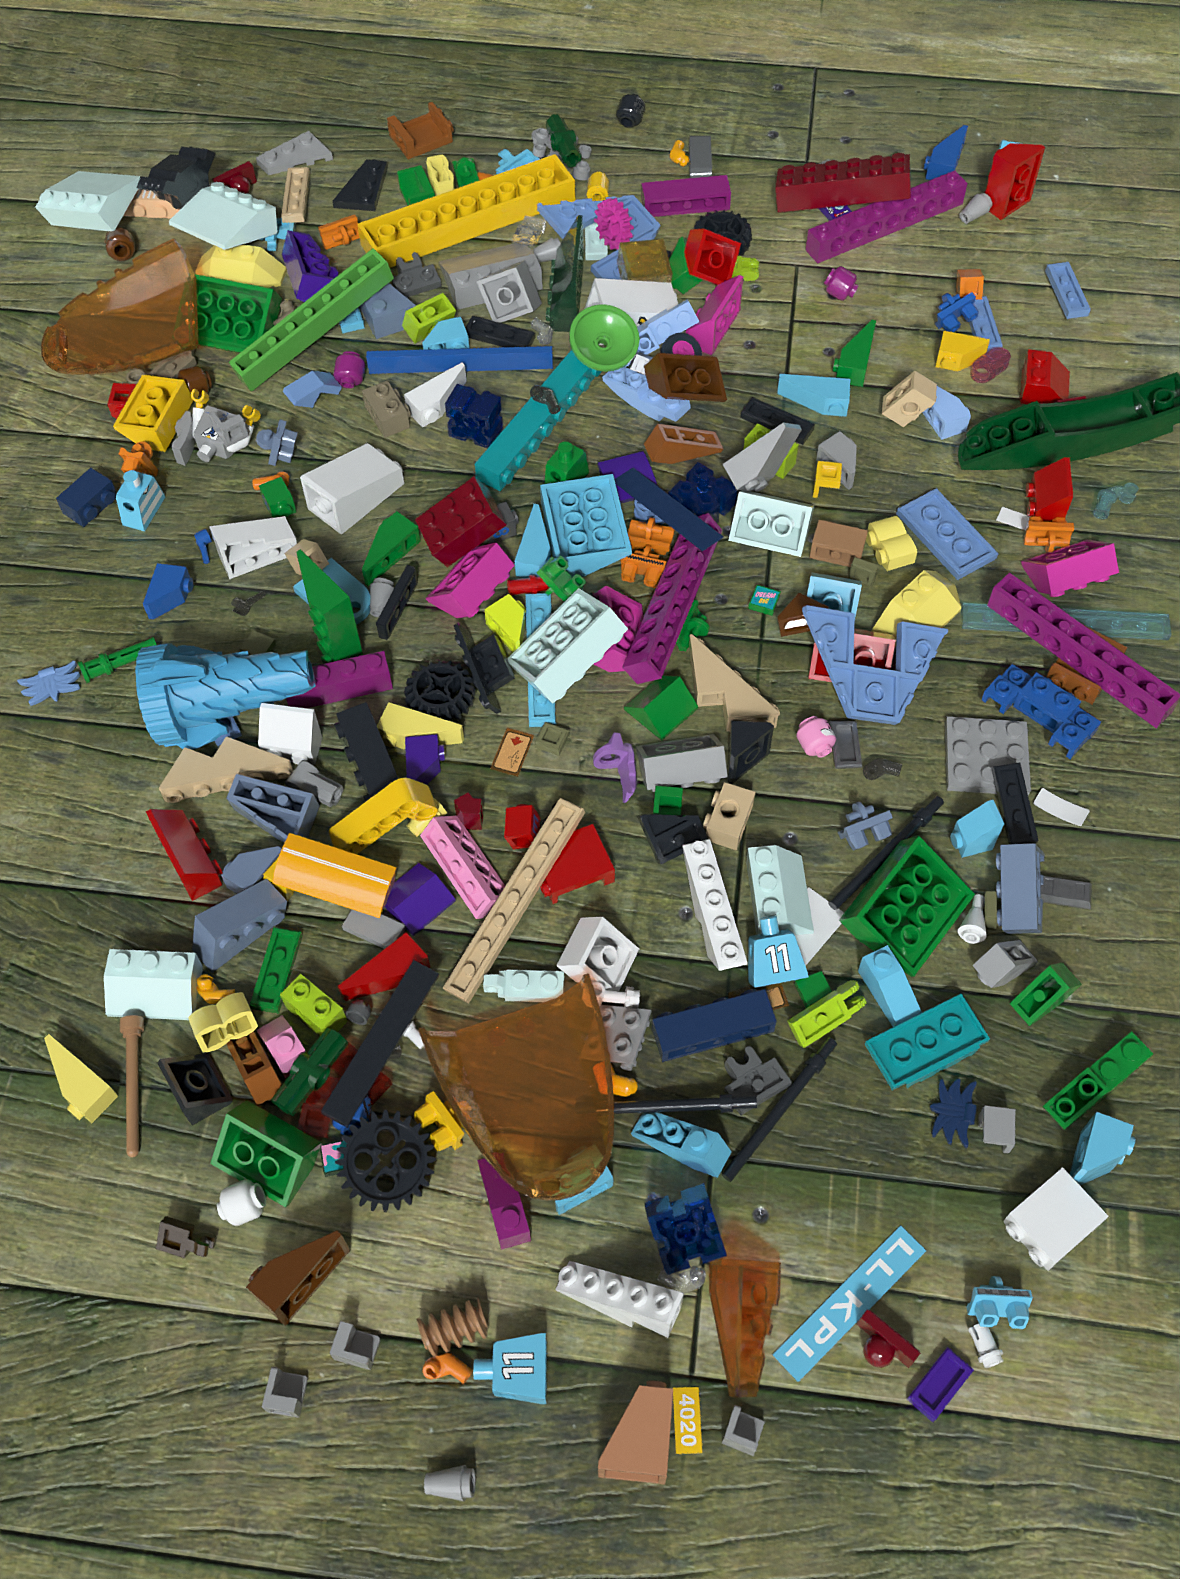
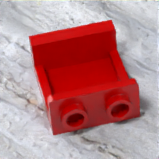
M593 824L573 832L540 886L543 896H549L552 904L558 903L559 895L602 880L604 886L615 882V869Z

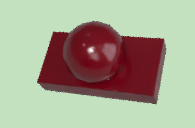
M249 161L212 178L213 183H224V186L236 188L243 194H248L250 185L257 182L253 165Z
M867 1309L858 1321L857 1326L870 1336L863 1345L864 1357L870 1365L883 1368L891 1364L894 1357H896L906 1367L910 1368L921 1354L915 1346L870 1309Z

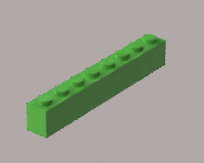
M372 248L229 361L230 366L241 382L252 392L392 281L394 277L387 261Z

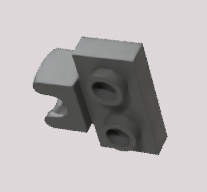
M416 252L412 253L413 261L411 263H405L401 257H397L396 267L399 275L393 276L392 284L406 298L441 287V280L434 265L422 267V262Z
M747 1046L745 1049L744 1060L746 1064L740 1065L732 1057L727 1058L725 1061V1070L733 1080V1083L726 1086L724 1092L732 1094V1097L757 1096L758 1106L791 1085V1080L775 1057L762 1065V1061L750 1046ZM736 1109V1110L738 1111V1113H739L740 1116H741V1115L745 1114L746 1112L750 1111L751 1109Z

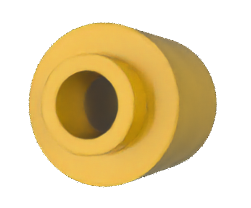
M595 172L588 179L587 198L592 199V201L605 200L609 192V179L604 173Z

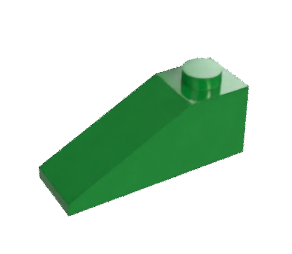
M871 320L842 348L840 359L835 358L833 372L837 373L836 378L850 379V385L863 387L876 320Z
M397 511L386 518L379 526L362 567L364 582L368 587L373 583L374 579L381 577L421 542L418 526Z

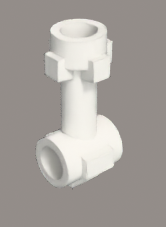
M592 982L588 988H585L584 1000L591 1008L600 1007L602 1002L622 1003L624 1007L638 1008L640 991L633 990L634 987H626L625 992L605 990L604 985L600 982Z

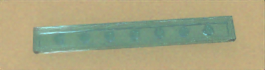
M962 603V629L1023 632L988 607V604ZM1060 608L1081 624L1107 637L1169 640L1171 637L1169 614Z

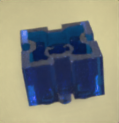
M457 383L445 402L446 417L450 418L447 423L449 437L465 442L467 439L474 440L475 445L488 449L503 431V420L499 415L502 411L501 397L489 391H483L480 395L477 394L474 388Z
M697 462L686 474V481L680 480L669 491V495L697 517L709 513L714 521L718 523L719 514L725 516L736 505L737 489L733 482L723 476L716 479L713 477V470Z
M704 1184L680 1191L682 1199L670 1202L667 1195L644 1203L647 1219L654 1240L657 1242L658 1252L666 1276L691 1268L689 1260L701 1257L704 1264L727 1256Z

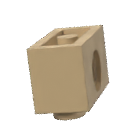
M914 371L883 396L882 415L902 427L906 426L911 421L916 420L923 411L934 405L937 399V384Z
M725 782L721 792H715L711 804L715 808L712 814L707 813L703 828L707 830L706 835L712 843L734 850L738 849L754 806L756 792ZM723 814H731L733 817H725Z

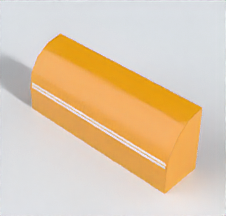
M289 833L279 854L272 884L380 918L395 883L397 867Z

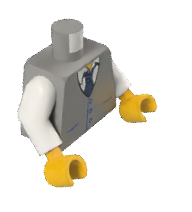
M193 389L191 398L196 402V407H193L192 436L196 440L199 449L197 456L205 462H209L213 455L227 459L234 452L246 447L249 444L254 429L252 424L261 417L259 410H253L249 405L244 406L242 410L244 417L242 418L245 422L248 437L227 447L214 431L209 413L214 412L221 421L236 415L208 405L206 408H203V405L209 400V395L203 390L202 397L198 399L199 392L197 389Z

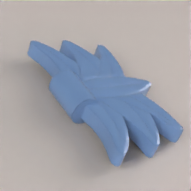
M72 661L60 668L51 666L39 670L38 674L31 678L18 679L17 682L20 685L29 687L22 690L21 693L24 696L33 697L28 701L30 706L42 702L49 696L57 702L59 693L79 690V684L73 683L80 677V673H71L77 666L76 661Z

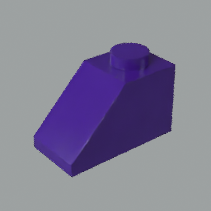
M438 735L405 737L407 778L427 785L441 772L440 761L445 760L444 744L439 745Z

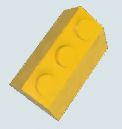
M142 375L114 423V429L134 443L147 442L154 451L166 452L176 434L175 426L177 421L189 410L193 402L185 381Z

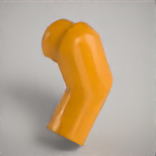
M677 140L669 156L674 163H679L681 167H684L689 162V157L683 151L684 143Z
M204 974L197 978L196 990L205 1002L209 1004H217L224 997L236 993L235 989L220 990L212 982L213 979L210 975Z
M604 1062L597 1067L603 1084L609 1093L626 1097L637 1091L638 1085L636 1080L616 1075L611 1062Z

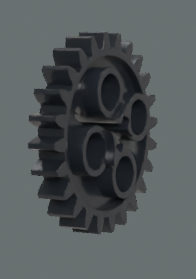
M384 1110L382 1119H378L375 1112H371L370 1122L360 1117L361 1127L359 1129L353 1125L349 1126L353 1134L352 1137L342 1135L341 1139L347 1146L337 1147L336 1151L343 1154L344 1158L336 1160L335 1164L344 1166V1170L336 1175L337 1177H346L347 1181L343 1183L341 1188L351 1187L353 1191L350 1193L349 1199L359 1195L361 1197L360 1207L367 1201H370L371 1211H374L378 1204H382L384 1213H387L389 1204L393 1203L398 1211L400 1210L401 1200H404L408 1205L412 1204L410 1197L412 1193L418 1197L422 1196L421 1191L418 1189L419 1185L426 1187L430 1185L424 1179V1176L434 1174V1171L427 1167L428 1163L436 1161V1158L427 1156V1152L431 1151L434 1145L424 1144V1141L429 1137V1133L419 1135L417 1132L422 1124L419 1123L412 1128L410 1126L412 1118L410 1115L402 1122L400 1121L399 1111L396 1112L393 1119L389 1118L387 1110ZM384 1130L390 1131L394 1136V1143L386 1148L381 1147L376 1139L378 1133ZM401 1140H405V1146L390 1161L393 1167H383L370 1182H366L365 1177L380 1162L378 1155H388ZM411 1152L416 1158L415 1166L411 1169L402 1168L399 1164L400 1154ZM360 1153H367L372 1158V1166L368 1170H359L355 1166L354 1160ZM385 1174L391 1176L394 1180L393 1189L386 1193L381 1192L376 1184L378 1177Z

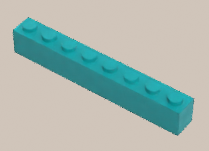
M571 350L475 463L476 478L481 483L498 491H501L506 484H510L519 468L521 469L525 466L529 456L538 450L544 438L550 436L553 427L563 420L568 409L576 404L578 397L583 391L586 392L592 380L598 377L602 371L594 370L584 365Z

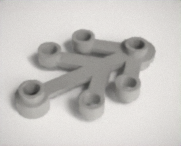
M538 128L532 132L531 138L534 144L532 153L534 156L544 157L546 147L550 148V155L548 156L556 154L557 157L560 156L558 151L552 150L551 137L547 129ZM579 146V151L582 154L581 158L587 159L590 157L592 150L590 146ZM582 160L573 167V177L578 180L589 179V164Z

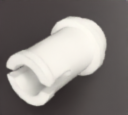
M979 1324L974 1325V1328L970 1327L968 1331L980 1355L978 1358L979 1363H983L985 1368H989L1003 1362L1001 1357L1003 1351L998 1350L989 1327H981Z

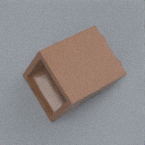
M647 1381L646 1386L639 1385L598 1461L599 1478L665 1485L673 1389L666 1388V1383Z

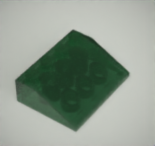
M583 215L577 216L556 251V259L551 261V273H554V275H550L549 288L552 291H548V305L551 306L546 308V322H550V331L570 332L572 322L580 311L584 270Z

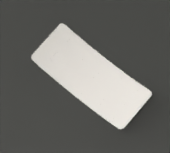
M1044 788L1040 790L1034 801V804L1044 811L1078 826H1082L1090 812L1088 809L1059 798Z

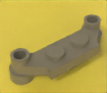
M184 327L175 332L174 336L178 348L147 375L177 379L178 372L181 369L196 365L194 357L196 351L194 346L195 338L191 329ZM140 369L129 371L126 375L128 384L137 385L141 376L145 375L144 371Z

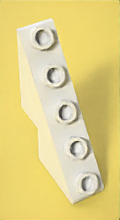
M710 839L682 845L695 917L702 925L708 958L719 971L746 965L747 959Z
M569 1261L567 1266L561 1269L558 1276L559 1283L555 1289L630 1327H633L634 1322L667 1338L681 1310L684 1295L679 1291Z

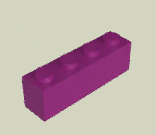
M727 175L641 183V202L653 217L730 210L731 189Z
M381 651L313 666L316 686L304 694L288 697L286 700L290 707L311 708L392 690L385 652Z

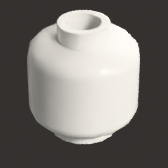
M246 1179L227 1186L220 1193V1202L217 1203L218 1214L223 1220L227 1219L234 1226L252 1221L260 1217L263 1212V1207L266 1205L265 1193L258 1183H253L251 1180Z

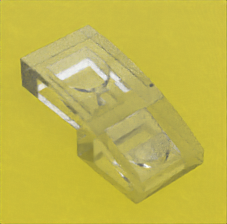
M525 216L522 224H518L512 242L534 247L544 233L546 220Z

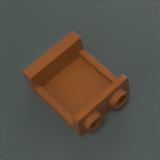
M433 102L428 103L429 112L407 122L400 123L395 115L387 118L389 136L407 159L453 142V125L450 120L443 116L441 109L437 108Z
M1087 627L1092 632H1094L1102 639L1107 641L1109 644L1114 646L1116 649L1121 651L1123 654H1125L1128 647ZM1058 658L1056 663L1052 664L1046 677L1063 690L1092 705L1103 690L1099 685L1087 679L1060 658Z

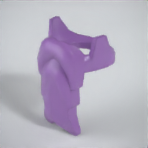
M613 733L608 743L595 752L593 763L599 769L618 768L623 788V803H626L636 790L638 782L634 750L630 743L623 744L620 733ZM611 754H616V757L612 759Z

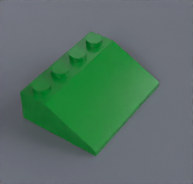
M188 273L175 332L180 328L186 327L192 330L195 345L241 353L274 327L273 322L278 318L282 298L271 288Z
M301 549L298 550L296 554L310 607L308 613L314 622L312 628L319 640L317 641V646L322 652L321 660L323 664L363 656L350 597Z
M915 836L899 842L839 921L858 941L874 952L888 945L903 971L909 976L914 977L975 896V893L920 836Z

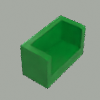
M422 165L397 172L399 189L407 206L435 196V192Z

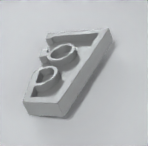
M307 131L257 156L256 161L268 175L285 172L288 168H294L295 165L306 163L307 166L314 165L315 160L325 158V161L333 160L331 151L311 132Z

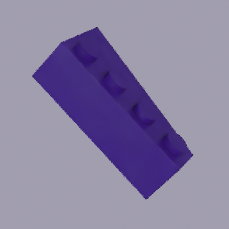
M287 230L282 257L296 299L305 302L335 279L339 272L335 267L329 266V259L326 255L320 253V247L309 234Z

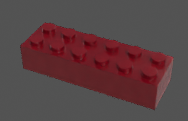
M895 153L887 157L874 155L869 159L850 158L842 162L830 160L824 164L810 162L803 166L785 165L782 168H778L775 186L778 212L911 199L910 154Z

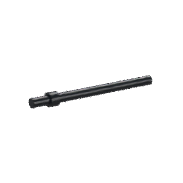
M936 796L925 808H920L914 813L913 819L828 902L829 906L833 910H837L881 867L901 840L910 838L920 827H925L932 820V815L944 804L943 799Z
M828 1037L818 1051L808 1057L805 1061L806 1066L721 1174L727 1181L732 1182L814 1074L821 1072L826 1065L825 1060L837 1046V1042L834 1039Z
M720 1094V1097L576 1103L575 1112L576 1116L720 1110L721 1113L733 1112V1109L757 1108V1096L732 1097V1094Z

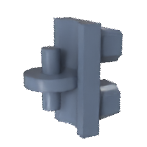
M281 419L279 420L276 434L269 429L259 431L256 436V442L264 450L271 449L268 464L276 466L277 459L288 463L291 462L298 434L297 432L285 429L287 421Z
M856 802L852 805L853 812L847 814L846 818L848 822L856 820L858 823L845 827L844 830L838 832L840 839L846 838L854 851L869 844L864 833L867 829H871L876 842L890 837L892 832L888 821L893 817L889 810L868 818V815L874 813L873 806L864 807L861 802Z

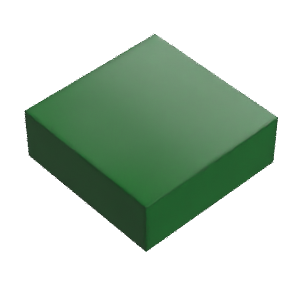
M822 971L795 981V987L806 1008L832 992Z

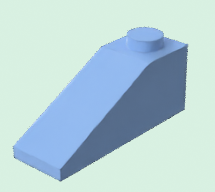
M937 386L936 402L931 408H927L922 413L941 440L966 432L971 417L969 409L963 405L959 398Z

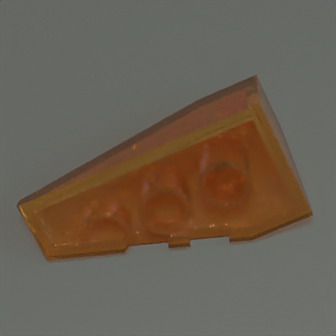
M710 1258L709 1294L730 1397H757L765 1363V1355L762 1349L766 1335L771 1336L773 1325L769 1323L772 1307L778 1306L780 1298L781 1262Z

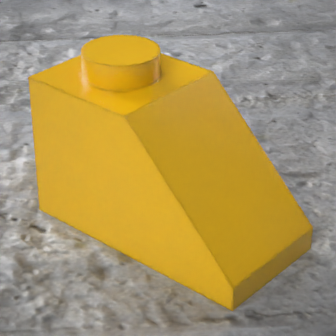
M944 331L935 367L960 371L984 360L990 339Z

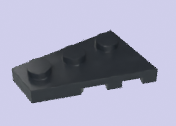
M366 159L333 199V208L376 212L388 169L387 161Z

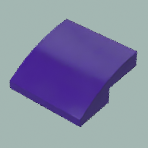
M644 451L597 463L601 476L613 474L614 479H616L631 468H635L657 485ZM616 484L620 504L635 500Z

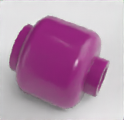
M839 266L837 269L833 268L824 283L826 285V292L840 301H844L848 296L852 298L859 285L855 284L857 275L843 266Z
M346 351L339 355L335 360V380L342 387L348 389L363 382L365 362L361 356L351 351Z

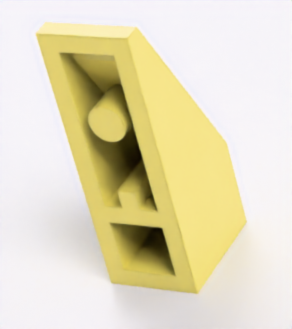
M389 702L377 724L384 745L390 748L406 749L405 737L438 735L439 745L460 744L464 741L462 725Z
M48 1034L44 1039L62 1095L70 1104L66 1109L79 1121L85 1117L90 1123H93L118 1097L117 1094L106 1082Z

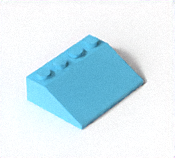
M613 474L540 485L541 505L552 556L554 559L562 556L568 562L569 567L566 571L571 577L575 574L584 577L632 554Z

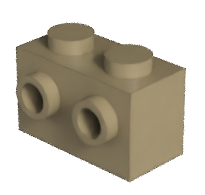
M388 381L362 390L364 406L384 438L410 428L408 419L411 417L410 410L406 403L402 404L398 390L396 388L393 389Z

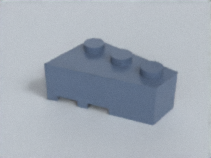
M388 283L361 304L359 308L375 338L378 339L403 331L402 323L405 312L416 305Z
M239 774L235 775L226 798L236 812L282 843H285L289 833L308 838L320 806L312 793Z
M1036 844L1000 845L1001 853L996 854L997 870H1001V881H997L996 889L997 897L1001 898L1002 909L997 910L998 926H1002V930L1007 934L1042 933L1043 899H1041V885H1044V876L1040 875V862H1044L1045 854Z
M265 879L195 916L192 951L196 953L198 958L213 973L273 926L279 924L285 918L287 900L268 879Z

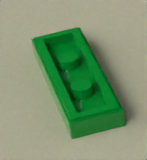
M273 928L251 998V1009L280 1013L283 1003L280 994L287 988L303 936L300 931Z

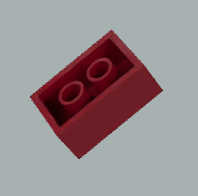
M475 476L415 519L432 556L447 568L507 525L489 489Z

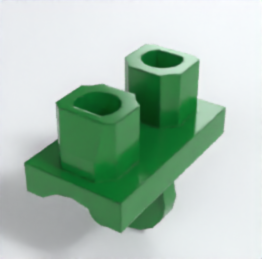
M463 157L459 161H452L458 188L479 181L473 158Z
M562 556L555 559L551 557L536 573L549 587L544 593L549 596L554 592L565 602L578 588L584 590L583 586L586 581L577 574L571 577L566 571L569 567L568 562Z
M698 600L693 601L676 644L679 651H687L690 635L693 634L696 638L698 636H706L710 630V626L706 622L707 617L698 609Z

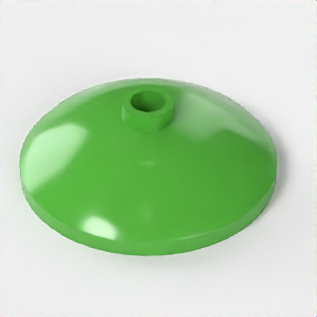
M593 305L582 310L575 317L570 328L569 341L575 356L587 367L598 371H615L625 367L635 357L639 347V332L633 319L623 310L611 305ZM598 344H604L606 347L602 348Z

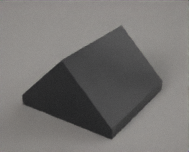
M731 721L728 746V782L730 784L736 782L770 754L774 730L773 724L770 722Z
M209 1053L163 1058L157 1062L183 1114L192 1126L233 1102Z

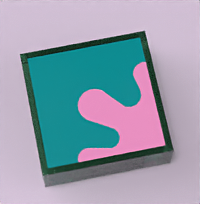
M343 1140L321 1144L320 1152L325 1177L336 1175L344 1170V1166L335 1164L336 1160L344 1158L343 1154L336 1151L337 1147L347 1146Z

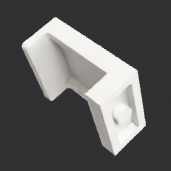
M1061 1168L1009 1213L1003 1222L1009 1235L1014 1240L1021 1241L1029 1250L1031 1259L1038 1266H1044L1049 1271L1109 1216L1067 1171Z

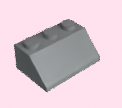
M714 734L636 746L643 783L646 789L655 792L656 786L669 787L678 785L680 788H687L693 786L694 782L717 783L720 781V778L727 777L724 745Z

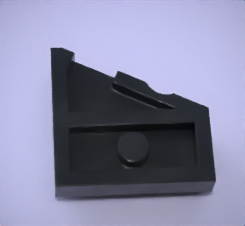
M637 815L656 861L660 865L684 854L682 845L708 840L697 815Z

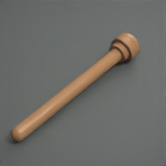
M137 1015L120 1018V1032L123 1034V1038L126 1039V1152L129 1157H136L139 1153L138 1038L141 1037V1033L144 1031V1018Z

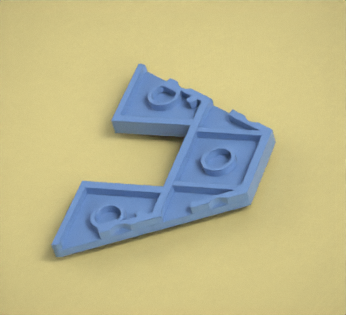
M626 195L620 198L615 196L606 197V199L617 198L618 203L623 202L624 209L628 208V215L632 217L630 225L634 227V229L630 230L633 238L629 239L630 244L592 264L590 271L596 278L631 280L657 236L660 224L634 195ZM580 199L574 202L561 201L560 204L544 206L542 203H538L537 211L558 235L565 240L595 222L594 219L597 218L595 210L598 209L597 205L602 203V201Z
M808 605L803 607L802 612L846 717L892 725L900 723L905 714L906 706L912 701L913 693L928 671L929 663L937 654L936 650L944 635L948 633V629L903 621L898 623L896 671L853 664L855 613Z

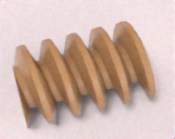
M479 1297L477 1298V1307H474L469 1300L465 1301L464 1312L460 1310L457 1304L453 1305V1316H449L446 1310L442 1309L439 1321H437L432 1313L428 1314V1325H425L420 1318H416L424 1347L429 1350L433 1357L438 1356L439 1345L442 1346L445 1352H449L451 1350V1340L454 1341L458 1348L463 1347V1336H466L470 1343H474L477 1331L483 1339L488 1338V1326Z

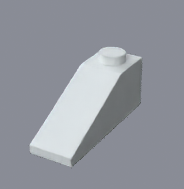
M460 363L404 394L405 403L410 410L411 416L422 428L442 417L466 383L465 365Z

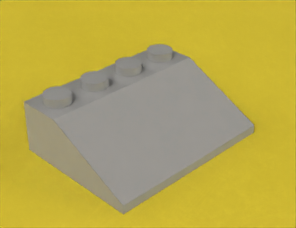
M523 241L439 261L440 269L457 310L485 303L477 284L479 279L524 260L536 290L542 289L541 266L535 253Z

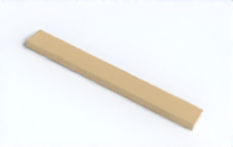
M559 798L443 986L446 992L468 1004L470 1003L484 980V975H487L584 816L585 811L583 808Z

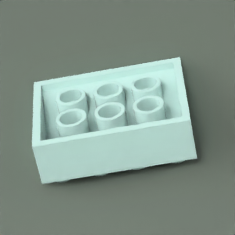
M78 171L46 189L41 194L35 208L54 226L114 231L138 190L136 187L140 176Z
M214 182L211 183V186L202 188L169 220V225L226 250L277 234L276 207L267 204L264 200L255 199L250 194H243L236 188L224 186V183Z
M578 588L507 659L511 667L551 703H554L566 694L567 689L575 681L583 678L586 671L594 663L600 661L604 653L613 644L618 643L622 639L623 634L628 628L610 607Z

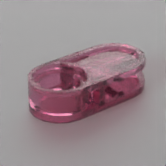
M1001 347L991 349L973 363L970 373L971 378L978 383L989 382L1008 368L1011 358L1010 352ZM977 369H985L988 373H980Z

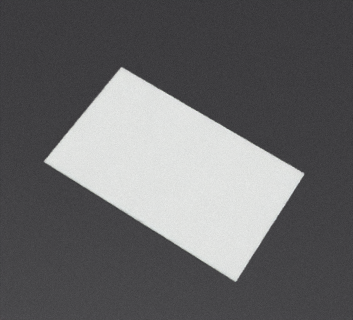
M809 887L807 892L814 933L795 935L805 966L842 924L839 919L844 914L840 909L833 910L828 904L829 901Z

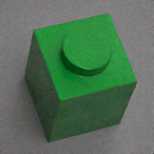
M282 477L259 485L263 502L272 518L288 517L296 513L293 497Z

